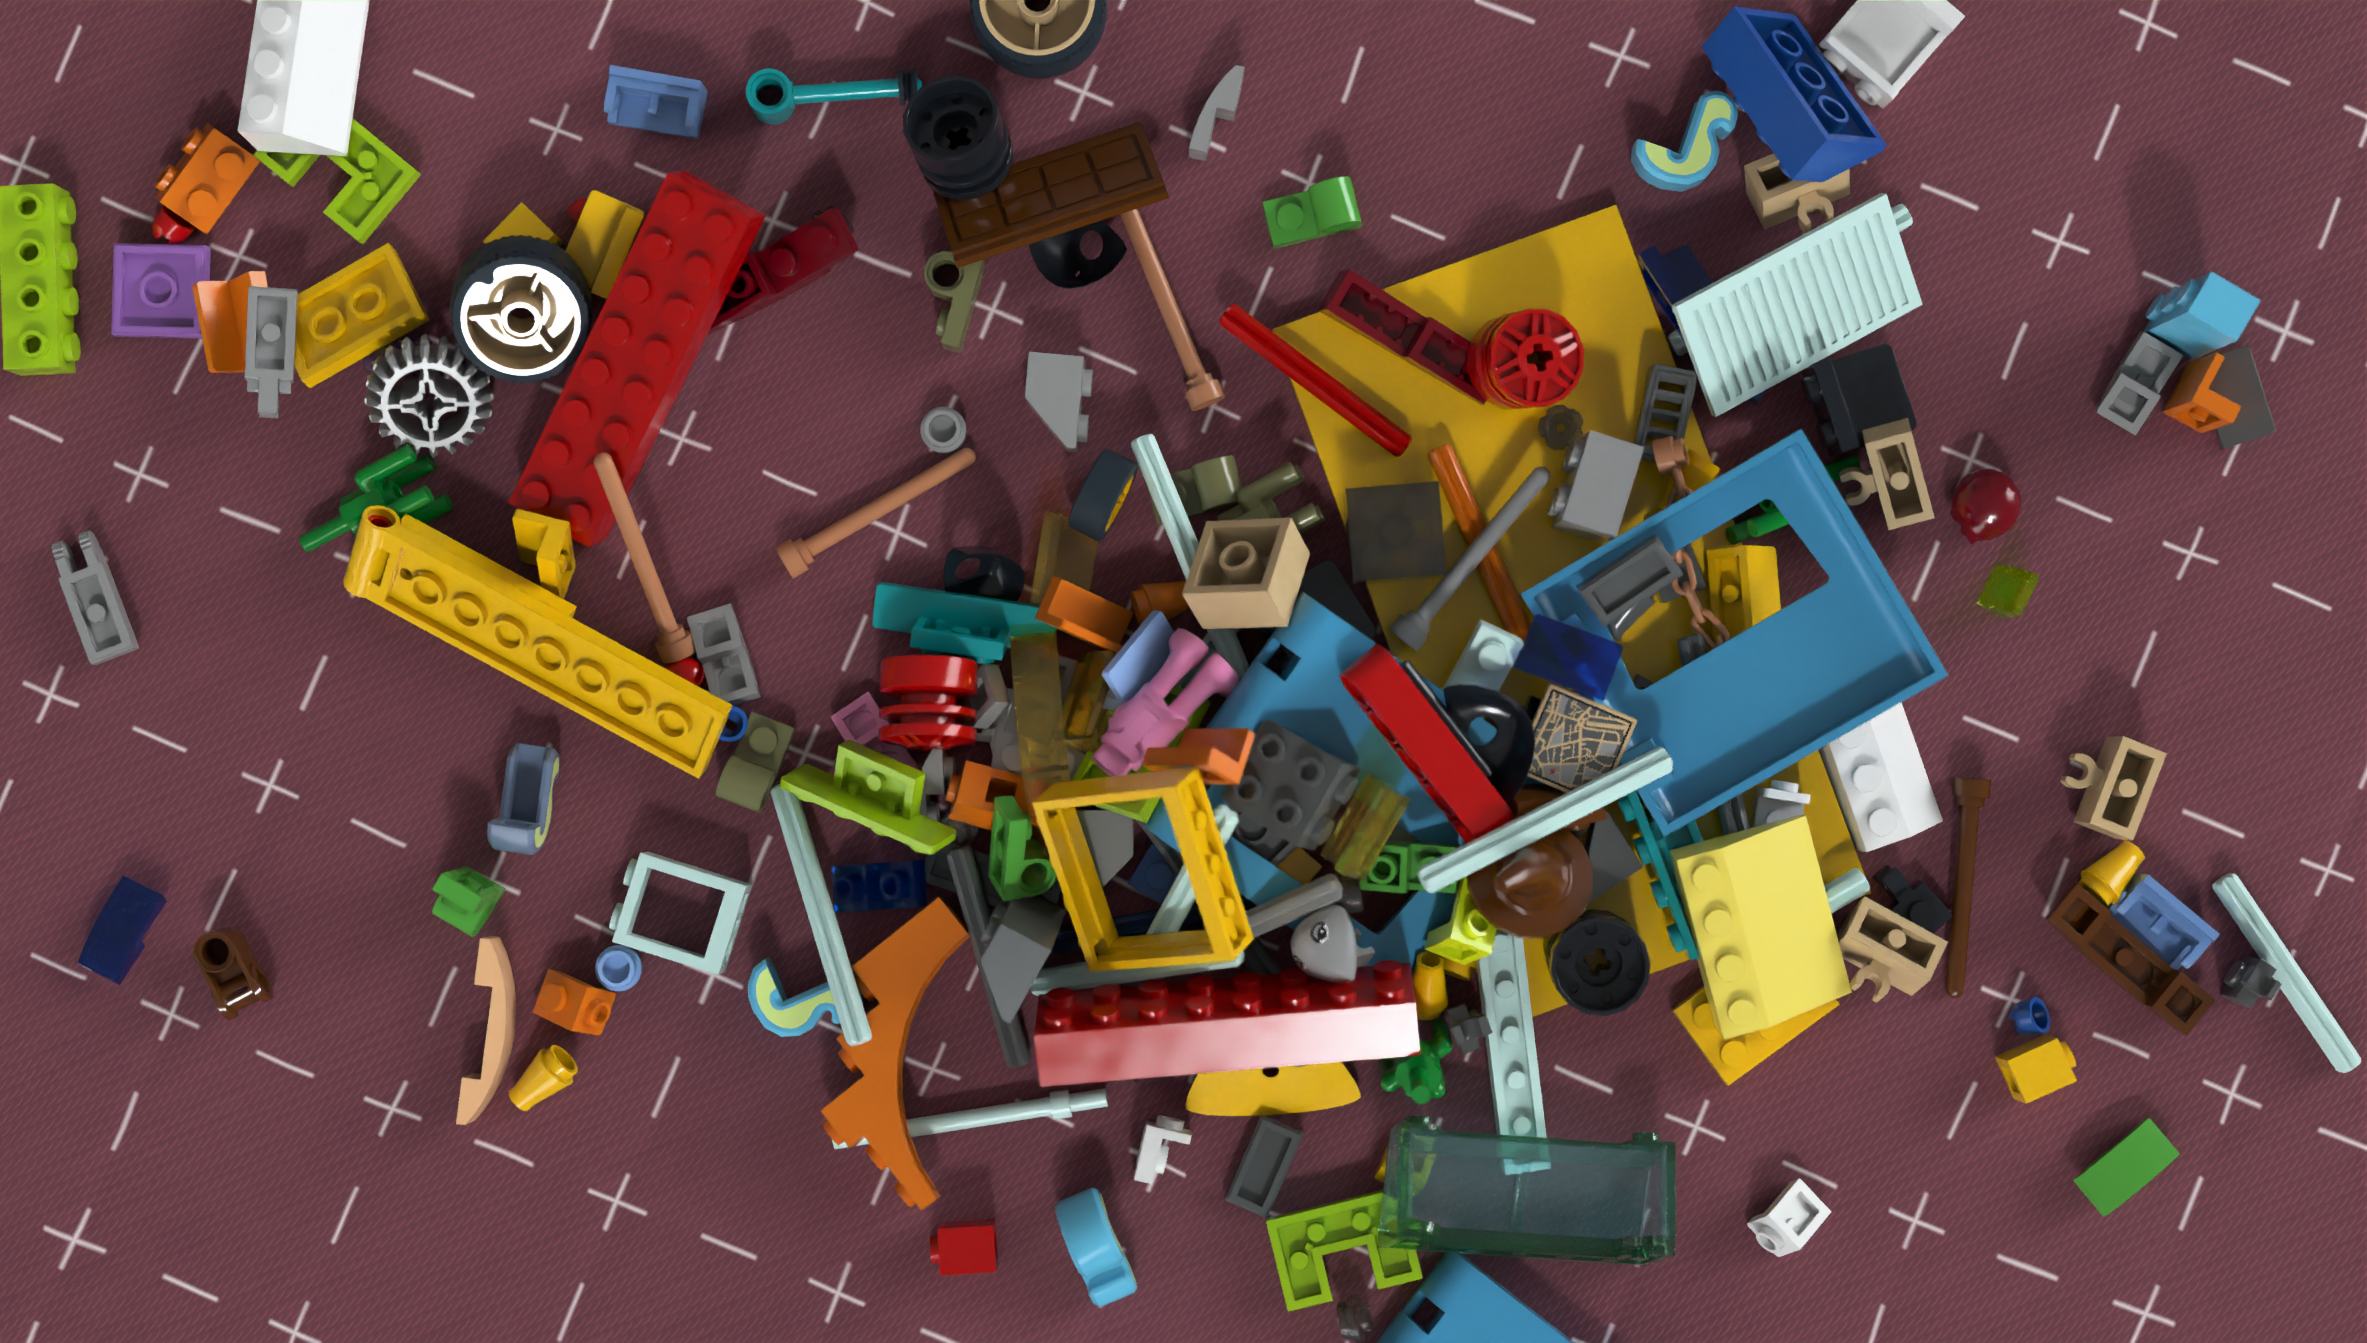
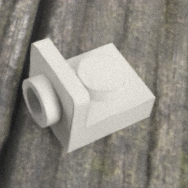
M1771 780L1770 788H1756L1751 828L1803 814L1804 804H1809L1810 795L1798 793L1799 784Z
M1157 1115L1156 1122L1146 1120L1135 1165L1134 1180L1152 1184L1155 1173H1164L1169 1147L1161 1145L1162 1139L1190 1144L1192 1133L1191 1130L1183 1129L1184 1121L1162 1115Z
M1798 1178L1790 1181L1764 1213L1752 1217L1747 1225L1756 1234L1758 1243L1764 1249L1774 1253L1777 1257H1781L1800 1250L1829 1216L1831 1211Z

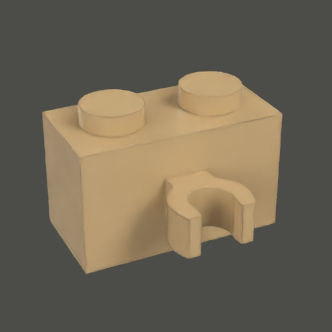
M1774 153L1744 165L1746 194L1764 229L1798 216L1800 229L1807 233L1811 231L1809 215L1820 213L1828 222L1834 218L1831 202L1850 195V168L1824 182L1795 181L1787 177L1779 167L1780 161Z
M1908 418L1862 430L1872 469L1864 471L1858 467H1848L1839 472L1841 482L1857 480L1861 483V488L1857 492L1845 495L1847 505H1859L1865 502L1871 493L1878 492L1888 530L1935 518Z
M2124 736L2106 737L2096 763L2086 754H2070L2069 759L2073 762H2078L2082 766L2083 774L2077 780L2073 777L2062 776L2060 782L2068 788H2086L2073 822L2114 839L2133 840L2167 753Z
M1865 896L1847 913L1837 934L1843 959L1861 968L1852 977L1850 988L1856 991L1862 985L1864 979L1872 980L1876 985V992L1872 1000L1876 1003L1889 992L1890 985L1913 996L1931 980L1948 943L1946 940Z

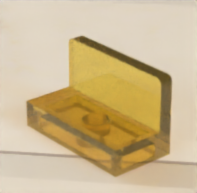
M1048 511L1044 513L1030 600L1031 604H1041L1052 576L1068 581L1089 592L1091 589L1098 541L1068 527L1069 518L1064 517L1061 513Z
M1113 650L1081 653L1052 736L1084 755L1087 751L1095 753L1101 747V736L1106 733L1108 720L1112 715L1109 709L1103 708L1110 687L1103 678L1102 672L1117 654Z
M1366 774L1320 855L1335 864V870L1342 875L1364 881L1411 799L1377 777Z

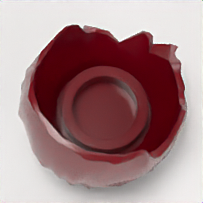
M1978 468L1964 476L1955 489L1951 499L1950 513L1953 520L1961 524V534L1967 537L1970 544H1974L1976 541L1993 540L2014 526L2020 514V492L2013 480L2006 474L1994 469Z

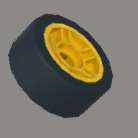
M1104 449L1095 461L1080 489L1068 519V527L1098 542L1102 541L1115 522L1130 492L1138 471V463L1110 449Z

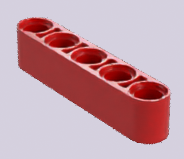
M1375 644L1339 675L1348 693L1466 843L1516 819L1507 803L1385 648Z

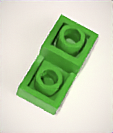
M1419 841L1362 842L1360 890L1405 894L1409 890L1426 891L1419 880L1418 869L1461 847V844ZM1459 880L1435 892L1456 894Z
M2147 1118L2138 1123L2111 1149L2099 1155L2073 1179V1182L2101 1215L2105 1217L2151 1181L2176 1159L2180 1153L2152 1120Z

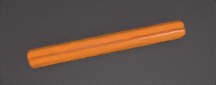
M1444 444L1431 450L1428 453V458L1469 547L1487 524L1452 446ZM1494 545L1477 565V568L1505 631L1522 638L1524 645L1517 657L1525 659L1538 653L1541 650V645L1496 545Z

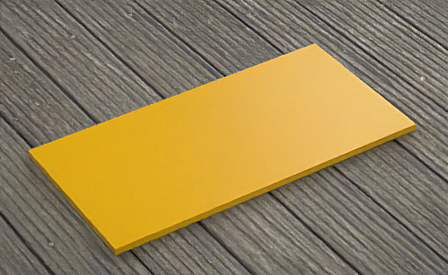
M1617 205L1382 289L1424 317L1434 318L1470 342H1472L1474 334L1488 320L1503 314L1525 309H1548L1565 317L1577 330L1584 348V369L1577 386L1563 400L1546 407L1502 409L1487 401L1484 405H1480L1321 312L1272 330L1277 336L1412 437V441L1400 457H1395L1290 378L1388 649L1391 654L1401 661L1409 660L1421 675L1441 689L1444 688L1480 619L1505 631L1477 567L1430 621L1431 629L1426 633L1429 638L1418 651L1412 649L1389 629L1400 614L1405 616L1409 610L1415 612L1468 548L1428 458V453L1431 450L1444 444H1450L1487 525L1536 467L1543 466L1549 470V481L1495 544L1541 645V650L1538 653L1525 659L1516 658L1499 692L1514 699L1521 706H1524L1528 696L1531 695L1542 700L1549 682L1580 695L1521 596V593L1604 545L1551 528L1554 516L1547 515L1555 488L1559 489L1561 484H1565L1568 475L1567 472L1561 471V467L1569 444L1573 445L1575 439H1581L1590 430L1634 444L1648 368L1652 364L1677 368ZM1537 353L1527 355L1528 364L1538 362ZM1659 381L1658 389L1681 393L1682 385ZM1655 400L1653 407L1677 412L1678 404ZM1691 407L1683 440L1687 452L1691 449L1712 462ZM1651 419L1649 424L1651 427L1671 431L1674 430L1675 425L1672 422ZM1646 437L1645 445L1653 446V440H1657V438ZM1640 460L1617 537L1663 510L1658 504L1665 494L1672 474L1662 477L1655 462ZM1733 518L1690 543L1706 585L1705 588L1695 591L1702 609L1711 611L1706 551L1743 546L1742 542L1732 545L1726 537V528L1735 525ZM1655 594L1653 599L1656 602L1622 635L1620 640L1613 637L1632 680L1636 674H1639L1655 683L1683 667L1677 641L1681 637L1697 634L1691 626V618L1694 613L1685 595L1666 603H1659L1658 597ZM1706 617L1705 623L1698 622V624L1714 642L1712 622ZM1575 625L1559 634L1572 658L1588 649ZM1706 645L1707 652L1712 650ZM1484 717L1485 720L1497 727L1493 719ZM1819 750L1742 793L1751 828L1756 788H1770L1771 780L1799 784L1798 793L1810 795L1809 804H1804L1803 814L1807 818L1824 886L1853 868H1858L1864 874ZM1636 790L1647 820H1653V816ZM1617 800L1603 806L1602 808L1608 812L1639 859L1633 843V839L1640 837L1634 819L1628 822L1625 821ZM1717 807L1695 819L1703 841L1724 836ZM1588 828L1569 830L1584 846ZM1649 863L1642 865L1643 868L1589 902L1585 910H1607L1625 919L1646 945L1651 961L1650 974L1690 959L1685 956L1684 950L1676 953L1670 941L1666 926L1673 924L1668 908L1659 909L1654 899L1649 883L1656 881V877ZM1871 890L1862 896L1871 894ZM1683 909L1682 912H1683V915H1684L1685 920H1686V923H1687V919H1686L1685 912H1684V909ZM1551 936L1544 939L1523 938L1532 1017L1568 1004L1556 990L1547 967V945ZM1597 948L1594 954L1586 953L1584 957L1590 964L1591 970H1595L1598 963L1605 964L1607 961L1601 953V948Z

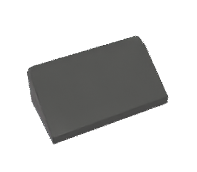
M2247 345L2221 353L2225 358L2209 389L2242 406L2233 423L2215 429L2221 449L2274 434L2276 432L2275 425L2250 347Z

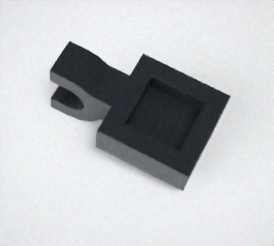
M1885 865L1873 876L1875 881L1894 900L1887 909L1934 934L1953 917L1951 912L1924 881L1918 880L1910 887L1896 867L1891 869L1889 865Z

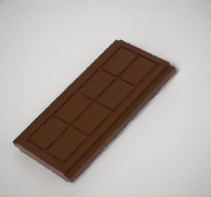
M1140 122L1011 165L1007 177L999 186L979 198L959 201L942 197L932 190L957 268L1169 198L1163 178Z

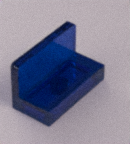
M1653 245L1639 253V267L1646 285L1685 343L1676 316L1672 311V305L1713 282L1688 245H1682L1664 256Z
M1536 614L1513 668L1604 701L1623 651V646L1617 642L1552 618Z

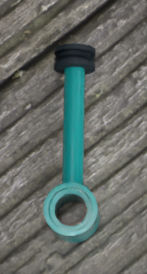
M913 67L909 73L907 69L906 73H903L902 68L897 69L898 78L794 86L793 81H789L782 72L767 68L757 71L750 77L746 85V97L754 115L760 121L767 124H780L792 116L796 104L900 97V105L904 106L905 101H909L922 87V81L917 77L916 67ZM774 87L783 91V97L776 105L766 106L759 102L761 93L768 88Z

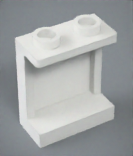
M1857 0L1817 47L1838 76L1843 74L1855 85L1854 90L1862 100L1870 105L1878 104L1884 109L1965 16L1947 0Z

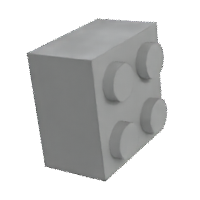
M1591 430L1581 439H1575L1573 445L1569 444L1561 467V471L1567 472L1568 475L1565 484H1561L1559 489L1555 488L1547 515L1554 516L1551 528L1600 544H1605L1616 538L1644 447Z

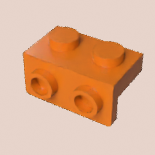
M209 123L202 130L196 127L190 132L181 146V149L186 153L175 167L171 164L167 165L154 183V187L159 189L154 197L161 204L205 234L209 233L260 162L254 155Z

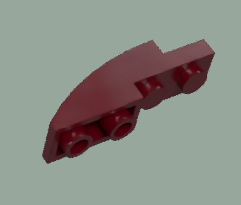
M831 208L762 251L748 253L708 334L737 322L798 291L831 272L829 268L857 252L859 248L840 210Z

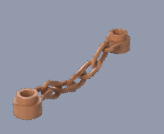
M1672 436L1653 440L1652 443L1660 475L1663 477L1673 474L1676 486L1670 492L1667 507L1675 503L1677 494L1680 499H1683L1693 493L1689 487L1685 486L1681 467L1689 465L1685 443L1682 438L1674 440ZM1683 547L1672 553L1671 557L1678 564L1685 560L1690 583L1684 581L1681 588L1678 579H1675L1671 582V585L1675 592L1686 596L1694 613L1691 618V626L1694 631L1704 637L1705 644L1708 647L1714 649L1729 640L1730 634L1711 611L1702 609L1694 591L1697 586V579L1692 559L1684 551ZM1706 617L1723 635L1716 637V643L1710 639L1698 624V622L1705 623Z

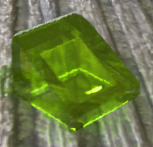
M1997 565L1994 567L1978 598V604L2005 619L2021 616L2039 581V575L2007 565Z

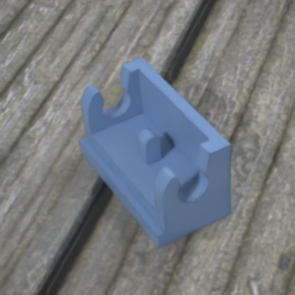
M610 65L604 101V112L608 113L607 122L609 124L699 140L708 93L700 80Z
M2134 873L2119 902L2116 904L2111 903L2107 907L2112 912L2111 916L2176 970L2181 966H2184L2186 969L2192 966L2211 942L2215 941L2220 935L2149 874Z

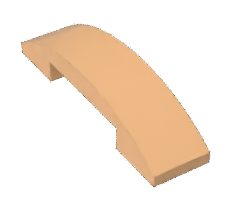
M495 936L480 938L474 985L492 987L482 1072L481 1074L471 1073L462 1077L456 1119V1124L466 1125L475 1121L493 1098L507 1068L516 1027L515 982L505 947L500 937Z

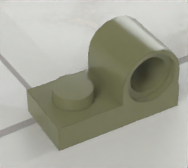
M941 251L935 253L927 260L924 266V278L929 290L936 298L951 303L950 310L944 308L941 310L936 327V335L942 336L940 343L945 350L962 354L986 266L984 261L981 260L957 268L959 270L957 282L952 286L942 287L935 282L938 270L945 266H953L955 268L957 266L952 252Z
M1232 455L1207 460L1193 465L1191 469L1170 474L1188 518L1239 504L1237 493L1242 488L1235 458ZM1148 489L1157 526L1163 525Z
M752 711L748 719L747 730L740 739L735 755L729 758L724 767L715 795L763 814L771 795V788L775 785L797 728Z

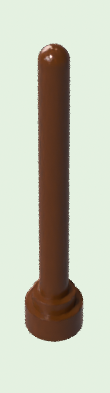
M1954 777L1952 795L1957 796L1956 805H1961L1952 903L1953 917L1951 918L1945 991L1951 998H1959L1964 993L1980 807H1985V798H1990L1991 780L1967 777Z

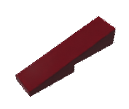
M1352 270L1340 271L1318 309L1319 312L1480 405L1485 404L1486 400L1473 387L1467 371V353L1471 344L1470 341L1434 318L1424 317Z

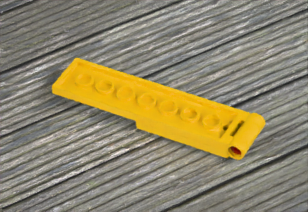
M378 505L369 506L362 513L343 579V585L348 592L374 602L700 779L709 765L733 705L573 619L577 608L574 604L410 515L405 514L400 520L397 513L392 509Z

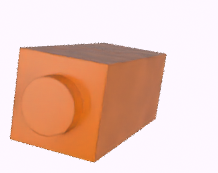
M966 760L960 775L951 774L944 798V801L952 802L948 819L992 831L994 797L1013 795L1022 811L1027 812L1030 817L1032 836L1037 838L1040 844L1046 846L1041 829L1036 822L1037 817L1032 802L1053 784Z

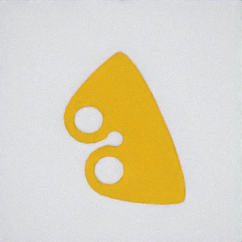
M1342 1062L1278 1067L1279 1072L1274 1077L1265 1076L1262 1072L1263 1068L1200 1073L1194 1079L1185 1107L1190 1112L1216 1116L1290 1114L1344 1106L1360 1099L1361 1093Z

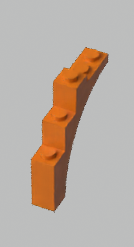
M941 897L934 900L852 966L858 975L855 981L861 994L869 1002L876 998L880 1004L866 1014L872 1033L871 1040L861 1045L850 1046L846 1043L843 1033L836 1038L843 1047L837 1052L842 1061L854 1074L861 1070L864 1076L821 1110L827 1119L822 1123V1126L837 1145L845 1142L850 1148L858 1145L866 1138L870 1145L865 1150L871 1160L882 1171L888 1167L899 1181L894 1185V1188L902 1200L910 1208L917 1204L921 1210L930 1206L941 1195L923 1168L908 1130L903 1101V1058L911 1023L925 990L945 961L969 938L967 927L945 899Z

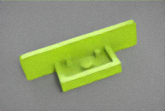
M847 740L838 745L834 775L812 765L804 764L781 777L780 788L795 794L800 800L816 803L833 811L840 818L851 819L871 828L878 835L889 836L905 843L916 852L934 854L953 842L956 837L955 829L920 814L925 772L852 740Z

